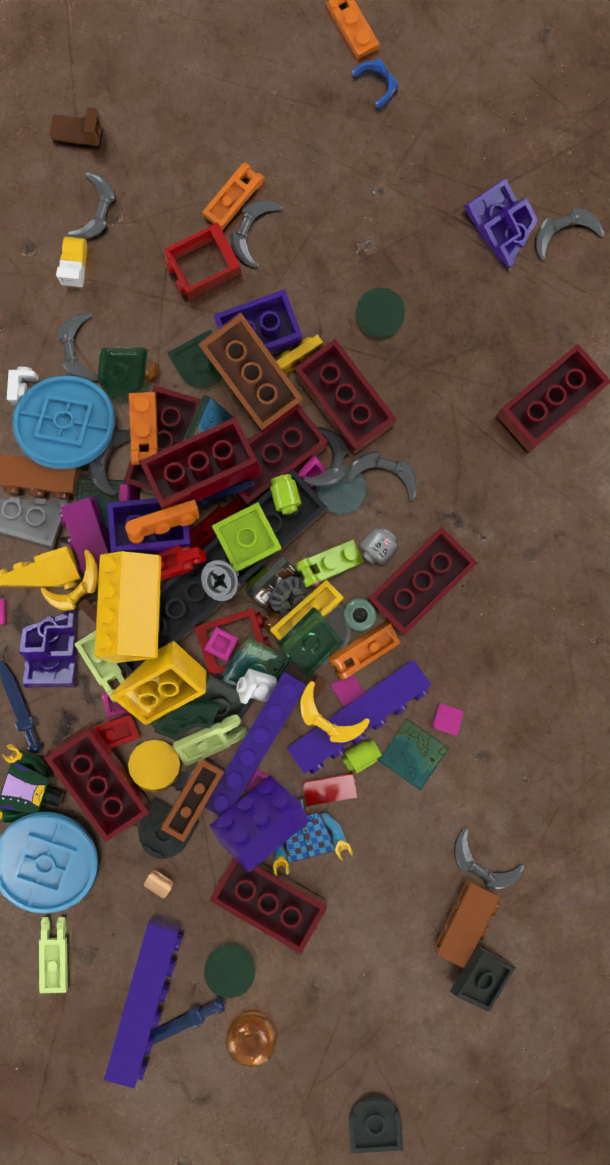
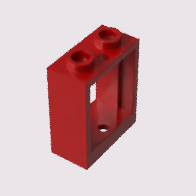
M218 222L164 249L167 258L163 261L169 273H175L178 279L174 281L181 295L186 294L189 301L242 274L241 266ZM214 242L227 269L190 287L176 260Z
M251 608L194 627L209 672L217 675L223 673L228 664L219 666L217 657L204 650L210 639L208 630L249 617L257 642L271 647L268 636L263 637L260 629L264 627L260 612L255 613L254 609Z

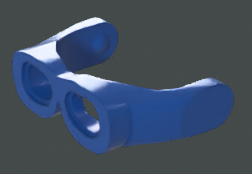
M377 58L358 65L353 69L352 75L356 77L365 70H374L386 77L389 85L388 91L375 103L376 108H380L391 98L393 93L399 88V85L390 72L388 73L382 60Z

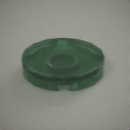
M382 287L370 289L362 295L357 303L355 315L359 327L371 337L385 338L391 334L393 335L403 324L405 316L404 302L391 289Z
M228 943L218 946L210 953L205 962L204 977L206 984L212 992L220 997L234 998L241 996L249 990L254 982L256 971L254 958L247 949L238 945Z

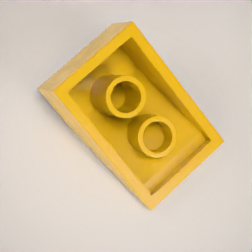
M172 641L158 649L157 659L145 660L111 693V697L146 726L205 694L207 671L175 641Z

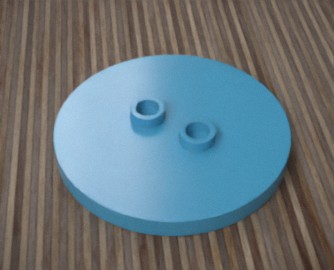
M56 376L38 382L25 392L15 407L12 424L19 447L31 460L53 469H72L93 461L106 450L113 438L116 420L109 397L95 383L76 376Z
M53 812L32 813L11 823L1 834L0 892L15 906L33 913L47 914L60 912L78 903L90 890L98 867L97 850L90 834L75 820Z

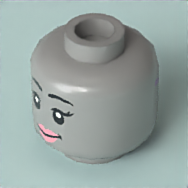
M384 527L382 529L374 528L360 544L361 549L364 551L361 556L371 565H374L375 562L384 565L398 550L396 544L398 539Z

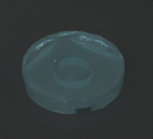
M342 465L344 477L337 483L329 486H316L317 496L327 506V511L334 514H348L355 511L362 504L366 495V482L361 473L357 474L351 482L348 481L351 466Z

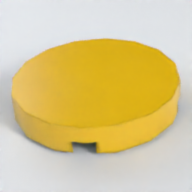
M145 741L137 746L130 755L128 763L130 777L144 791L158 792L170 787L179 775V756L173 746L165 741Z

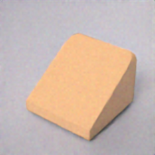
M152 870L144 886L165 899L175 883L157 870Z

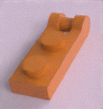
M326 0L329 11L357 60L379 50L380 43L355 0ZM345 3L347 8L341 11L339 6Z
M246 162L241 164L202 211L203 216L213 224L218 222L221 230L226 227L265 180L261 173H255L251 170L252 167ZM242 179H248L249 183L246 185L242 182Z
M155 392L129 393L132 465H140L141 460L158 453ZM149 445L148 452H140V446Z
M195 499L128 521L125 528L129 540L132 543L138 544L143 541L144 536L153 533L163 534L169 531L171 527L177 525L187 526L194 523L196 519H199Z
M386 620L343 649L332 652L328 656V660L332 666L336 667L335 672L338 678L344 680L401 644L391 623ZM350 658V659H351V662L348 663V664H345L344 661H346V660H348V659Z

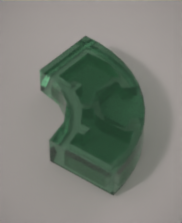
M192 700L162 716L154 733L178 741L183 733L192 728L205 727L211 729L220 703L210 700Z

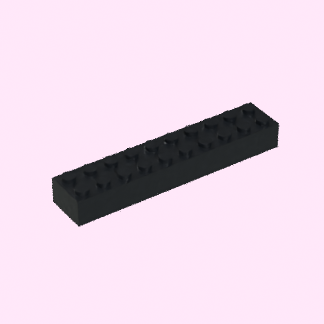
M291 470L288 474L291 475L292 480H295L300 496L301 505L297 507L298 511L283 515L282 511H276L271 489L256 502L261 506L282 550L237 572L239 573L238 582L241 584L237 591L327 511V506L294 470ZM218 537L203 549L206 553L205 562L193 565V570L170 578L160 587L158 649L172 641L179 644L195 630L194 627L199 626L226 602L211 598L205 592L201 582L202 571L209 562L225 559V562L231 564ZM225 574L218 576L220 580L217 587L225 583L223 581ZM145 660L120 662L119 664L131 675Z

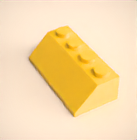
M124 551L100 555L94 657L111 663L158 658L161 556Z

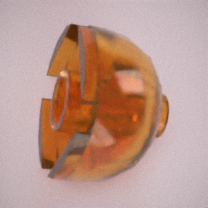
M243 1012L236 1016L227 1028L225 1037L227 1052L234 1062L243 1067H260L266 1063L275 1052L277 1044L276 1028L271 1019L259 1012Z

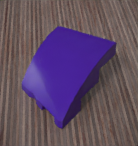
M505 178L463 206L488 246L506 267H511L515 262L514 258L520 248L526 243L528 234L533 230L538 219L528 199L517 200Z
M76 608L55 617L49 616L38 624H32L22 629L19 653L25 659L22 681L25 688L75 687L77 669V648L75 643L78 642Z

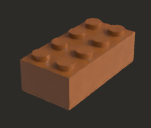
M239 312L198 343L261 430L303 400L242 313Z

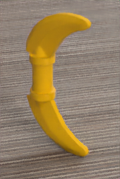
M89 550L84 551L86 570L83 581L75 590L62 595L50 592L45 587L41 588L45 599L55 608L73 610L82 596L95 592L99 574L95 558Z
M310 681L304 689L300 701L301 715L306 725L318 726L327 732L331 742L339 743L353 740L364 732L370 722L368 718L352 726H337L323 718L318 713L313 699L315 683Z

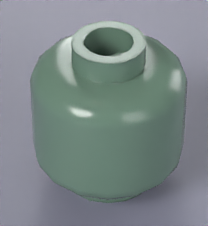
M354 598L347 603L344 609V620L355 631H365L372 627L376 621V608L366 598Z

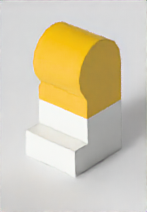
M64 237L60 265L57 267L56 277L61 285L83 287L87 257L86 239Z

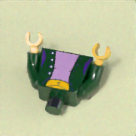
M8 744L7 748L14 750V752L10 756L2 754L3 758L11 764L0 794V822L13 823L23 816L42 812L46 803L59 807L64 793L51 789L54 776L49 774L50 771L47 765L39 756L23 750L18 751L13 744Z

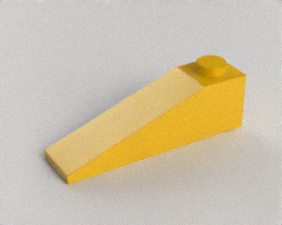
M67 546L35 556L34 563L32 561L16 563L10 572H8V569L0 570V587H64V590H70L78 587L79 582L83 581L84 575L80 574L77 567V560L79 559L76 551Z

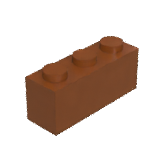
M0 454V487L4 488L6 493L19 494V490L29 491V495L44 497V493L54 494V498L69 500V496L77 497L81 467L53 469L42 466L29 457Z
M200 757L161 824V830L184 842L224 773L223 769Z
M467 879L434 947L436 954L464 968L476 949L479 939L483 940L489 928L487 923L491 915H496L500 906L498 901L500 897L492 890Z

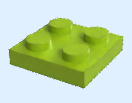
M259 503L212 525L230 563L233 564L235 572H239L282 550Z

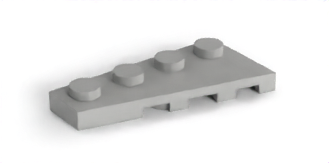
M10 497V499L0 498V534L53 549L62 525L60 519V512L62 511L60 507L69 504V501L61 499L59 501H51L39 498L29 500L18 497Z

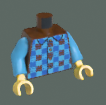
M305 797L297 800L300 801L309 822L274 851L275 862L273 863V871L276 876L277 868L280 866L286 868V875H288V864L334 851H336L338 858L343 860L340 854L345 849L349 851L351 856L353 855L350 845L346 843L347 841L341 826L328 813H321L319 809L309 811Z

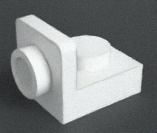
M17 367V370H9L7 400L12 405H17L20 398L27 391V384L24 381L39 382V376L35 371H32V368Z
M248 668L245 676L241 677L237 684L240 702L247 704L250 698L267 702L278 683L277 678Z

